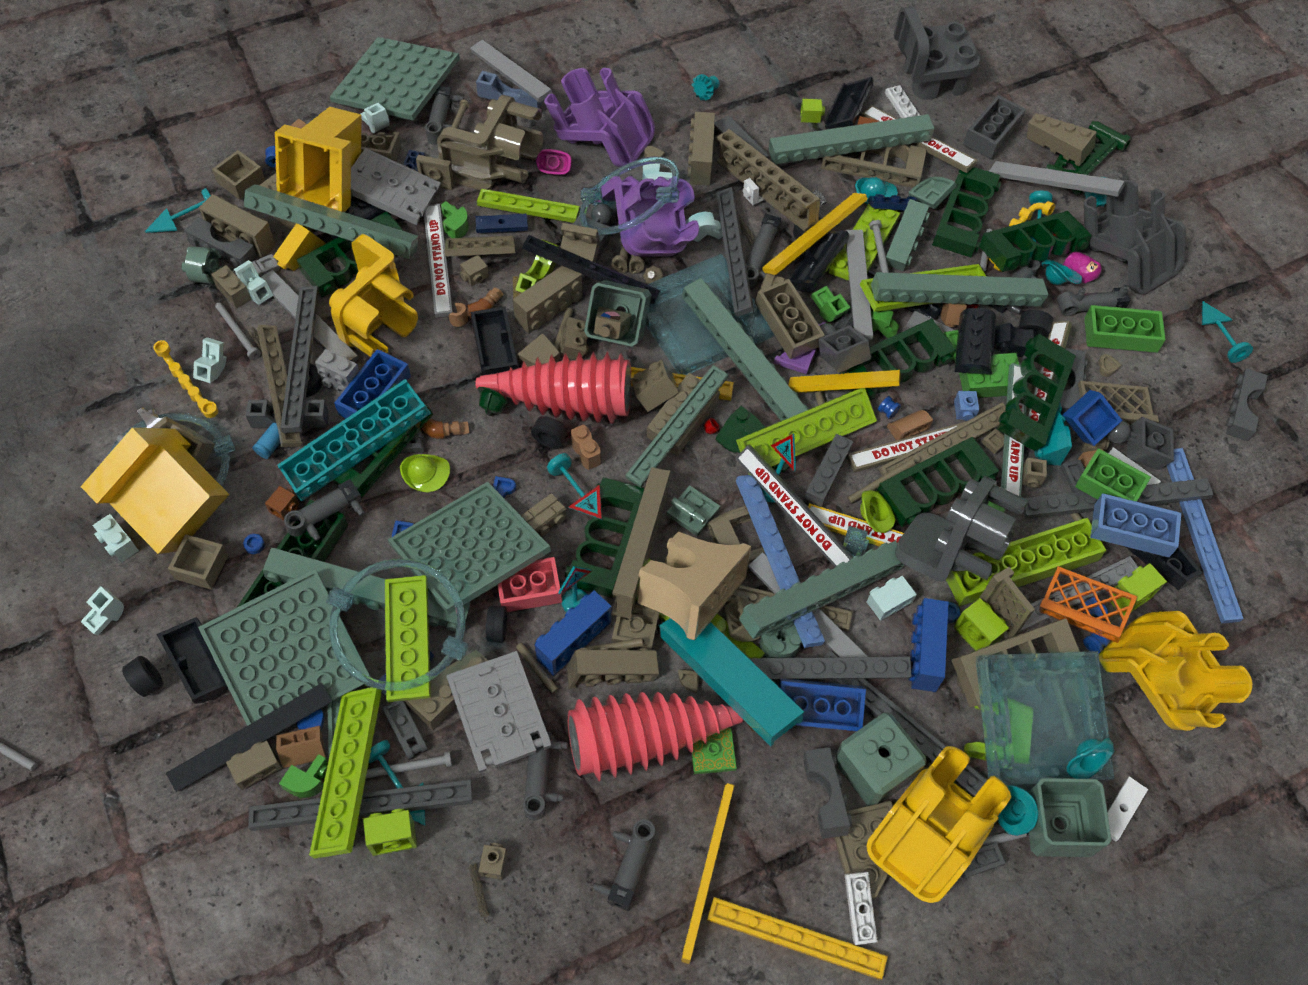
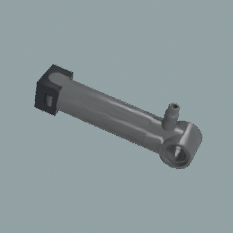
M766 213L763 217L760 231L746 262L750 290L756 288L759 277L764 279L767 274L762 271V267L774 238L777 237L779 232L780 217Z

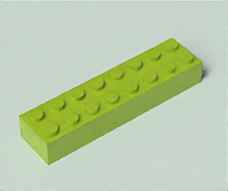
M1084 518L1010 542L1000 560H996L981 552L972 554L992 565V574L988 580L969 571H951L946 581L960 607L977 601L991 578L1008 567L1014 572L1011 580L1017 587H1021L1054 576L1058 566L1072 570L1097 562L1104 555L1106 549L1101 540L1090 538L1092 524L1088 518Z

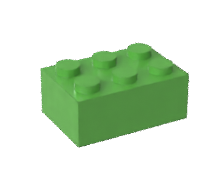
M1017 353L993 354L992 375L959 373L963 391H976L977 398L1007 396L1009 365L1012 363L1019 365Z
M1098 448L1075 487L1096 499H1099L1103 493L1137 502L1151 476Z

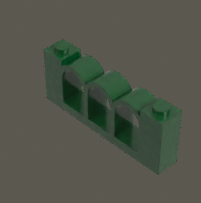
M973 167L967 173L959 170L955 181L957 187L950 194L932 246L970 258L974 251H978L980 245L978 238L982 229V223L987 215L994 191L998 192L1001 182H998L999 174ZM960 188L974 193H978L984 197L974 196L959 190ZM954 204L974 210L978 214H973L957 208H953ZM950 221L971 228L973 231L960 229L947 223Z
M1069 211L983 233L979 247L1002 272L1016 269L1017 266H1026L1031 262V259L1038 261L1047 260L1051 253L1054 255H1065L1070 250L1077 252L1087 249L1092 235ZM1034 237L1040 244L1036 243L1031 238ZM1011 243H1015L1021 250L1015 248Z
M388 212L370 220L402 230ZM338 237L297 259L301 273L312 286H318L321 297L337 290L336 286L346 285L351 281L353 274L357 275L359 272L356 261L350 260L344 254L352 249L353 241ZM338 258L345 268L338 273H332L323 265Z
M931 318L869 347L871 359L846 371H842L840 374L868 372L864 365L876 361L883 371L899 370L886 357V355L897 350L909 367L908 369L900 370V383L911 379L914 371L923 373L931 370L934 364L937 367L942 364H949L953 360L955 348ZM919 341L930 358L926 360L917 358L907 345ZM890 387L865 388L871 401L877 393L885 392Z
M1038 334L1033 339L1030 338L1025 345L1026 351L1024 356L1027 358L1021 363L1022 377L1013 384L1015 397L1006 404L1005 412L999 417L998 421L1000 423L997 429L1033 451L1046 445L1076 357L1073 353L1041 334ZM1034 362L1053 372L1052 380L1038 372ZM1026 382L1047 393L1045 401L1032 394L1027 388ZM1019 403L1040 414L1038 422L1022 413Z
M425 404L431 412L430 415L387 443L379 454L374 452L369 455L374 460L362 474L350 468L335 478L333 482L340 485L351 479L362 499L432 417L433 413L429 406Z
M973 437L879 484L877 491L889 503L895 519L901 527L910 526L915 517L921 513H930L934 504H949L954 499L956 493H963L968 481L960 480L947 465L955 460L961 463L972 479L980 482L984 476H987L996 481L999 470ZM936 470L949 486L951 492L944 493L938 491L926 475ZM915 481L928 498L929 503L920 504L916 502L904 486Z
M603 477L601 484L597 483V486L600 485L601 508L613 506L631 511L628 523L602 516V520L595 517L589 520L585 525V541L577 548L576 560L572 561L571 566H567L564 577L567 578L573 566L591 569L592 572L577 582V588L589 592L596 591L599 595L613 598L614 586L645 488ZM596 529H605L623 534L620 546L595 540L590 534ZM596 552L614 557L615 560L612 569L608 570L587 564L581 558L586 553Z

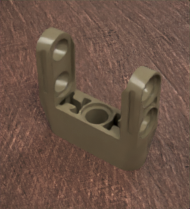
M743 506L721 514L709 521L707 526L714 543L738 545L740 542L733 530V526L751 521L752 519L747 507ZM763 547L750 552L749 564L762 552L765 554Z

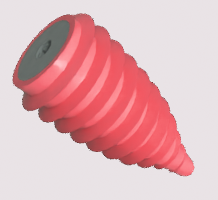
M594 351L589 360H583L579 352L576 360L570 361L567 353H565L562 361L556 362L551 354L548 363L542 364L539 357H537L535 365L527 367L525 361H523L522 368L512 370L510 367L509 371L483 375L480 378L477 377L476 389L478 387L492 389L505 398H511L515 405L522 401L525 403L528 411L533 410L534 406L537 405L542 415H545L548 409L551 408L556 418L560 417L562 411H566L568 419L572 420L577 412L585 422L589 415L593 414L597 423L601 421L603 415H607L610 423L613 424L617 416H628L631 364L629 360H624L622 353H620L618 359L611 360L608 351L604 359L597 360Z
M643 692L638 695L637 702H634L631 696L625 693L620 704L612 695L607 697L605 705H602L597 697H593L590 707H586L582 700L578 699L575 709L568 711L569 740L576 771L579 776L594 773L599 782L602 771L610 770L613 777L616 778L618 768L623 766L631 775L633 765L639 762L647 771L650 759L656 758L662 766L664 755L671 753L675 760H678L679 750L685 746L692 753L694 743L702 740L706 744L707 737L715 733L719 734L720 731L743 722V719L730 706H724L723 704L711 705L708 701L698 704L692 696H688L684 703L676 693L670 695L668 702L659 692L655 693L652 702Z

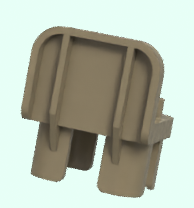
M501 95L498 100L492 99L487 108V119L485 123L479 122L476 125L474 133L453 127L444 128L437 139L439 158L451 161L453 182L480 191L481 189L491 190L497 178L501 177L525 183L528 178V171L506 165L505 163L508 158L519 160L520 157L531 160L537 159V155L543 147V133L517 125V116L539 121L542 118V110L515 102L513 97Z

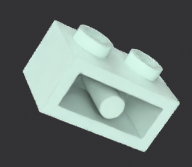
M111 514L93 524L97 531L94 533L100 543L105 541L107 546L104 548L111 557L116 555L121 563L139 551Z
M903 576L897 579L894 577L887 581L885 586L881 588L876 587L871 590L867 603L881 621L913 603L917 594Z

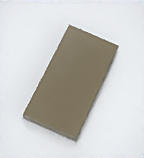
M515 236L446 239L444 253L445 256L515 253Z

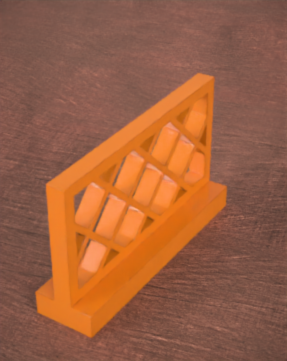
M1058 566L1046 595L1040 604L1039 612L1058 620L1066 618L1068 624L1119 643L1137 596ZM1060 573L1069 576L1071 582L1060 586L1058 581ZM1085 582L1091 590L1080 594L1076 584ZM1073 586L1077 595L1066 598L1062 589ZM1102 589L1106 590L1111 598L1100 601L1096 592ZM1060 591L1064 599L1054 602L1049 600L1051 593ZM1093 593L1097 603L1086 606L1082 597ZM1124 597L1131 600L1129 606L1120 609L1116 599ZM1079 598L1083 608L1078 610L1072 609L1068 602ZM1113 601L1117 610L1106 614L1102 604ZM1099 606L1103 616L1097 618L1091 616L1088 609ZM1119 614L1122 619L1120 627L1111 624L1108 617Z

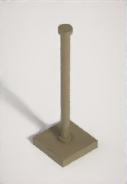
M467 100L460 101V108L451 127L458 129L466 109L470 106ZM422 155L417 156L416 163L419 173L441 182L440 188L453 189L451 161L442 160L439 156L438 159Z

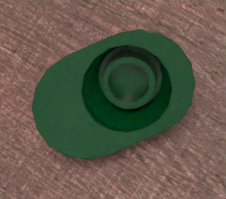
M478 387L480 393L479 406L485 410L487 415L492 416L493 413L500 414L505 405L509 404L500 393L486 387Z

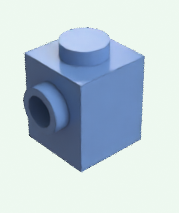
M958 391L954 400L956 419L968 421L977 416L979 405L976 391Z

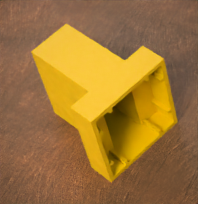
M328 107L303 128L283 125L275 131L277 191L345 212L351 206V168L361 155L362 115Z
M131 428L81 486L97 504L109 503L157 554L177 551L185 534L193 536L230 495L187 451L191 444L176 429Z

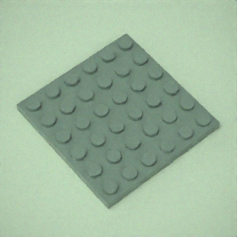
M377 37L331 94L330 100L333 103L365 109L379 103L386 109L387 115L414 121L459 61V53Z
M489 482L484 483L388 539L390 546L415 576H427L428 591L448 615L551 552L548 543Z
M316 569L198 627L247 726L323 683L333 701L372 680Z

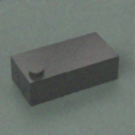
M997 95L968 129L963 145L992 159L1020 125L1026 109Z

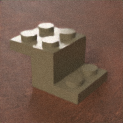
M562 223L561 231L563 238L560 248L596 263L600 246L598 230Z

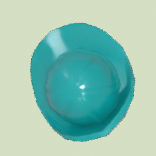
M877 177L860 178L855 184L856 193L866 194L867 201L864 203L867 205L869 204V196L882 194L885 197H891L898 194L895 185Z
M1045 260L1041 264L1042 267L1046 268L1047 280L1054 285H1063L1067 282L1080 284L1082 282V276L1078 272L1054 260Z
M1105 738L1102 742L1096 739L1082 741L1077 747L1076 757L1066 767L1068 775L1074 779H1089L1103 769L1115 752L1112 740Z
M1008 785L1007 788L1010 791L1011 799L998 815L997 821L1008 834L1014 836L1024 835L1035 827L1038 819V808L1035 800L1028 792L1014 785Z

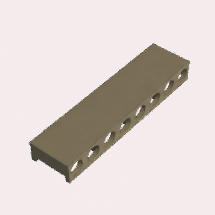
M730 129L717 136V140L720 141V158L717 159V162L743 183L744 180L750 178L759 187V196L803 231H807L818 222L820 198Z
M651 467L612 595L616 596L611 612L612 615L628 618L629 620L632 618L638 597L637 588L640 584L639 571L643 566L647 565L668 495L670 470Z

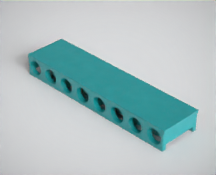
M404 379L277 466L299 499L303 501L430 415L431 412L407 380Z
M671 618L660 625L661 638L770 747L774 745L775 740L789 729L802 722L804 711L711 622L695 640L687 638L683 628Z

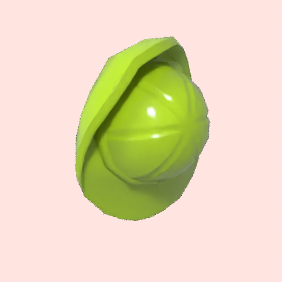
M417 454L403 460L400 465V472L405 483L411 488L420 492H432L445 484L450 474V465L444 458L435 455Z
M863 491L862 503L860 505L862 517L874 531L879 533L890 531L894 526L895 516L889 503L878 491Z

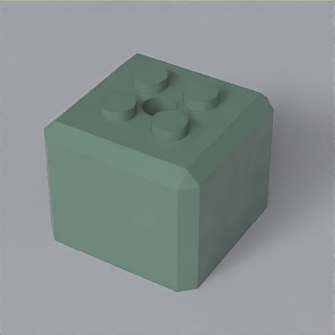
M606 280L598 282L592 286L584 329L587 337L631 347L634 346L644 336L651 293L648 289ZM619 306H623L626 309V313L632 314L629 332L619 339L595 334L594 328L598 307L617 310Z
M882 713L842 741L835 755L837 767L867 806L880 804L914 780L926 765V756L894 716L889 713ZM886 748L890 756L887 758L881 757L878 749Z
M1042 778L1028 792L1035 800L1038 808L1036 825L1029 832L1030 848L1036 856L1092 857L1111 842L1103 784L1097 779ZM1055 819H1060L1064 823L1063 830L1055 826Z

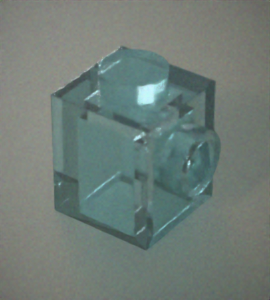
M852 526L848 527L843 546L854 557L860 556L862 550L866 551L869 540L866 539L868 531Z

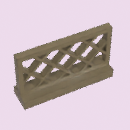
M1080 381L1078 383L1080 398L1087 393L1085 387L1100 392L1119 417L1128 425H1131L1141 417L1159 422L1158 415H1153L1148 387ZM1101 389H1106V390H1107L1108 392H1110L1112 395H1111L1110 397H1107V396H1106L1102 391H1100V390H1101ZM1117 391L1125 392L1128 397L1125 399ZM1141 392L1143 394V400L1137 397L1134 393ZM1112 396L1121 402L1119 406L1110 399ZM1129 398L1138 404L1136 408L1127 401ZM1122 405H1125L1132 412L1127 413L1123 411L1120 407ZM1141 406L1146 411V414H1142L1137 409Z
M1010 567L994 575L980 596L984 602L991 606L992 611L998 617H1003V620L1009 627L1003 636L1004 640L1016 636L1035 610L1011 580L1014 572Z

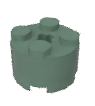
M190 246L187 248L186 259L182 263V271L186 272L188 279L192 282L213 284L214 280L211 274L222 268V266H219L218 261L221 255L216 248Z
M791 621L761 635L759 647L765 653V658H795L802 641L794 622Z

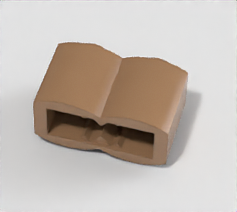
M585 425L572 429V447L580 455L582 465L587 470L601 464L600 447L592 439L590 430Z

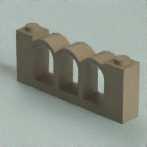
M906 145L859 151L860 160L844 157L841 154L823 157L821 169L863 178L877 177L888 183L914 188L920 183L927 149L912 145L910 148ZM871 152L877 153L883 158V164L864 161V156ZM892 157L901 158L905 162V169L886 165L887 160Z
M1066 618L951 659L969 707L978 706V709L990 706V701L997 699V696L1008 695L1015 687L1031 686L1037 683L1040 678L1058 676L1066 672V675H1071L1079 672L1078 668L1085 665ZM1043 636L1052 659V667L1049 672L1040 664L1031 641ZM1019 645L1028 670L1025 681L1018 678L1007 652L1008 648ZM994 654L1003 676L1001 690H997L992 686L982 658Z

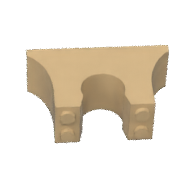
M677 532L667 542L668 555L666 556L665 563L650 560L645 567L643 566L640 569L638 575L640 584L637 588L638 604L670 617L683 628L687 638L695 640L746 579L751 552L750 545L745 543L738 545L716 544Z

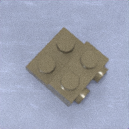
M635 604L631 620L620 616L616 617L612 642L644 638L645 646L641 647L652 649L660 612Z

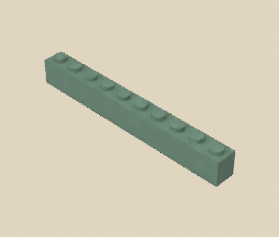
M928 114L770 138L768 151L774 164H783L931 141L934 126Z
M256 184L245 190L244 207L350 241H354L361 234H365L393 254L407 259L417 252L419 239L417 235Z
M876 272L871 283L875 301L1037 307L1042 306L1048 296L1044 280L1039 278Z
M699 278L683 288L682 298L780 421L809 409L799 400L797 393L787 385L785 378L778 374L775 366L766 359L764 352L757 348L752 337L744 332L742 325L732 317L730 310L723 306L720 298L715 296L708 283Z
M896 541L889 544L886 542L876 550L870 549L862 556L857 555L847 563L841 562L832 570L828 568L818 576L812 575L803 583L797 582L787 590L781 589L772 597L766 596L756 604L750 603L744 607V612L739 620L751 637L755 639L902 570L905 565L895 555L898 543Z
M271 547L263 568L264 577L269 581L287 583L316 569L331 598H343L352 604L357 605L361 603L373 610H385V579ZM428 591L429 625H441L453 632L463 631L471 603L468 602L448 615Z

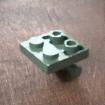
M689 485L678 499L675 497L672 499V506L667 511L666 516L698 537L707 526V523L718 513L721 506Z

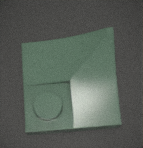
M930 177L917 184L908 194L909 196L916 197L917 201L935 209L957 186L956 182L950 179Z

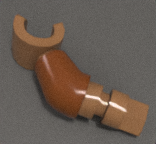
M494 287L484 298L468 304L467 308L462 303H455L457 313L452 312L448 315L450 323L456 327L465 325L468 322V316L471 318L470 312L492 309L494 304L504 294Z
M430 418L420 431H424L431 438L444 439V436H450L451 433L453 435L469 434L468 421H454L452 424H448V422L442 423V421Z

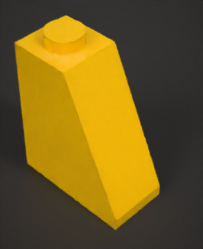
M296 223L273 257L279 261L277 264L283 269L287 270L289 268L295 271L299 268L297 259L326 243L302 225Z

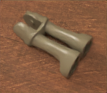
M620 238V255H616L612 259V267L620 273H626L628 252L624 249ZM631 255L629 272L632 274L641 272L645 266L643 258Z

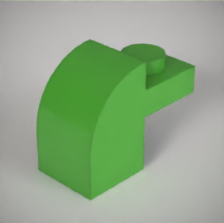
M445 201L441 204L442 215L446 218L443 221L444 233L450 238H462L469 229L467 211L463 206L457 209L454 205Z
M827 286L811 295L820 309L819 315L828 322L843 316L850 309L841 293L834 297Z
M870 306L873 332L879 330L887 339L896 335L899 324L892 318L894 312L891 310L874 312Z
M318 754L307 772L291 765L279 785L283 790L299 798H310L317 795L323 790V783L320 781V778L326 776L327 759Z

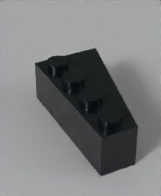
M1180 544L1170 557L1126 547L1145 564H1151L1178 591L1193 583L1202 573Z

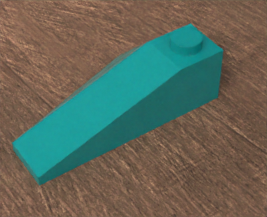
M1061 403L1055 415L1046 445L1035 451V457L1047 460V465L1061 466L1072 448L1070 430L1068 426H1064L1065 418L1061 415Z

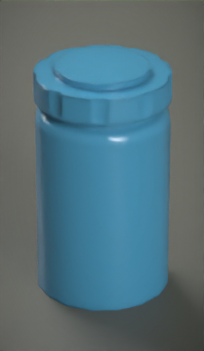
M272 423L252 447L264 459H268L271 456L270 454L281 444L276 423Z

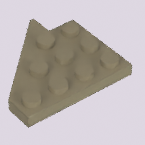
M891 801L847 811L852 817V827L849 828L847 836L834 837L844 874L868 872L872 899L877 897L888 874L869 857L867 841L893 807Z

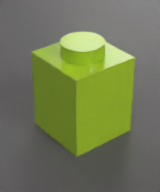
M802 99L800 110L801 122L820 123L821 116H824L825 113L822 99Z

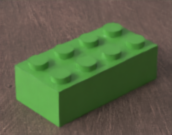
M1091 305L1084 317L1086 343L1089 347L1158 353L1165 342L1162 311Z

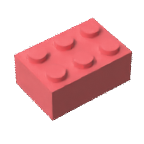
M554 557L536 560L497 584L501 606H505L507 612L562 603L561 594H558L560 584Z

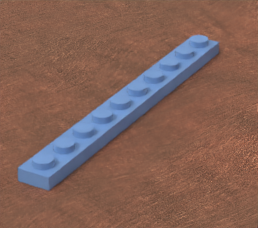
M1183 448L1174 449V461L1166 465L1172 482L1194 480ZM1202 500L1179 502L1221 624L1242 621L1244 618Z
M751 475L738 476L736 483L780 590H787L795 583L800 582L760 485ZM813 611L793 620L804 648L820 646L825 642Z

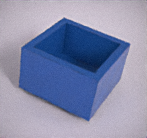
M1089 390L1062 415L1081 440L1092 446H1095L1123 421L1100 392Z

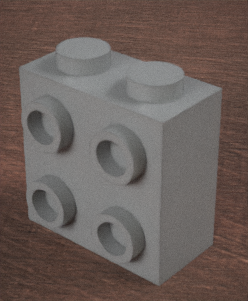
M327 349L315 361L322 380L321 383L327 388L337 390L340 394H342L359 372L356 363Z

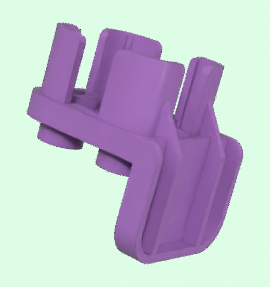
M585 68L570 71L561 80L562 86L571 102L569 107L563 112L555 94H549L544 101L555 122L554 130L558 138L567 140L569 143H576L578 141H592L594 144L603 143L612 163L616 167L632 166L651 142L655 131L654 121L643 96L637 91H620L610 68H602L599 72L607 91L596 90Z
M614 176L601 186L602 199L604 201L616 202L621 242L629 254L639 257L673 256L681 252L687 243L697 237L699 233L698 221L692 220L687 224L685 222L684 207L694 201L693 188L686 180L679 179L678 177H672L669 180L664 177H658L655 180L643 179L639 182L632 176H628L623 181H621L619 176Z

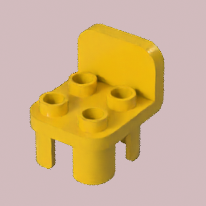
M361 234L352 242V249L359 271L356 279L345 289L340 288L336 290L330 297L329 306L331 307V316L338 338L350 347L356 346L371 357L377 349L387 354L389 350L386 345L370 334L380 325L384 324L401 337H406L414 330L418 322V314L415 309L404 302L403 296L411 300L414 295L410 289L400 283L394 263V254L369 236Z
M1180 611L1151 612L1138 617L1123 630L1119 643L1112 641L1098 655V661L1106 672H1130L1165 724L1174 730L1190 731L1196 727H1220L1226 721L1223 714L1211 713V711L1219 703H1241L1249 697L1252 691V679L1246 668L1243 666H1220L1211 653L1212 650H1226L1229 647L1225 637L1219 633H1198L1188 617Z
M952 746L945 747L932 765L918 774L867 841V852L871 860L915 897L928 903L940 901L964 873L993 829L994 823L999 818L998 815L1011 799L1007 786L995 776L989 777L974 797L956 785L954 781L968 765L970 757L960 749Z

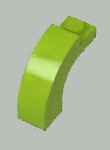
M541 239V240H543V241H545V242H547V243H550V244H552V245H554V246L559 247V245H557V244H554V243H552V242H549V241H546V240H544V239ZM536 255L531 268L526 273L520 274L515 290L523 293L552 273L556 263Z

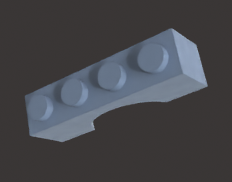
M482 71L476 81L479 97L498 100L501 95L513 97L515 102L540 108L543 101L539 103L522 89L508 87L499 79L497 74Z

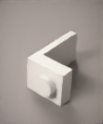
M750 178L744 180L743 196L752 205L763 201L764 199L759 196V187Z

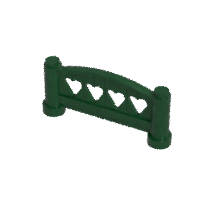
M1092 121L1088 129L1097 132L1096 137L1099 138L1102 144L1095 143V147L1092 150L1093 153L1091 152L1080 167L1075 164V161L1071 159L1066 160L1060 154L1055 164H1048L1045 169L1089 175L1116 147L1124 152L1131 143L1132 137L1127 134L1122 135L1099 121ZM1066 163H1071L1075 170L1064 169L1063 166H1066ZM1071 189L1072 193L1077 196H1080L1083 192L1080 190Z

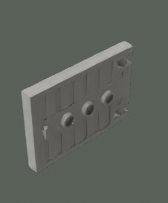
M367 148L364 149L351 168L352 196L415 225L418 224L420 217L427 210L441 185V182Z
M517 651L446 675L479 774L486 772V767L494 764L495 768L535 754L536 748L543 746L544 750L551 748L550 739ZM539 734L540 738L532 740V735ZM489 751L491 756L483 758L482 753Z

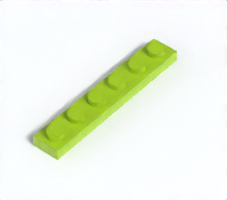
M481 189L477 199V206L571 223L575 222L580 212V206L487 189Z

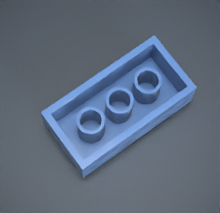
M1102 493L1094 504L1090 538L1170 557L1179 545L1181 513Z

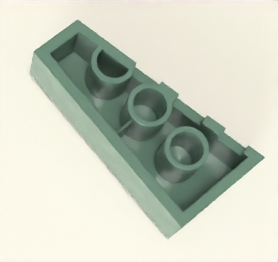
M909 200L886 255L887 266L904 271L905 267L910 265L912 260L910 255L912 251H916L917 239L922 236L924 222L927 223L930 216L928 212L929 205Z

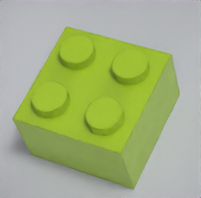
M1151 564L1144 568L1139 566L1132 572L1133 575L1130 577L1124 576L1117 582L1118 585L1114 587L1137 596L1131 612L1152 599L1167 582ZM1124 597L1116 599L1120 609L1129 606L1131 600Z
M981 598L962 612L953 627L975 651L1000 642L1009 629L1006 622L1001 617H998L992 611L991 606Z
M395 809L392 813L385 815L374 813L369 815V818L363 819L366 846L373 856L417 848L415 824L409 810Z

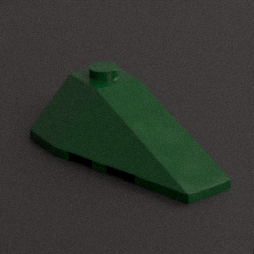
M740 406L729 416L715 441L730 452L740 453L736 440L761 430L765 426L756 416ZM786 462L781 472H785L790 467ZM779 464L772 466V468L777 469Z

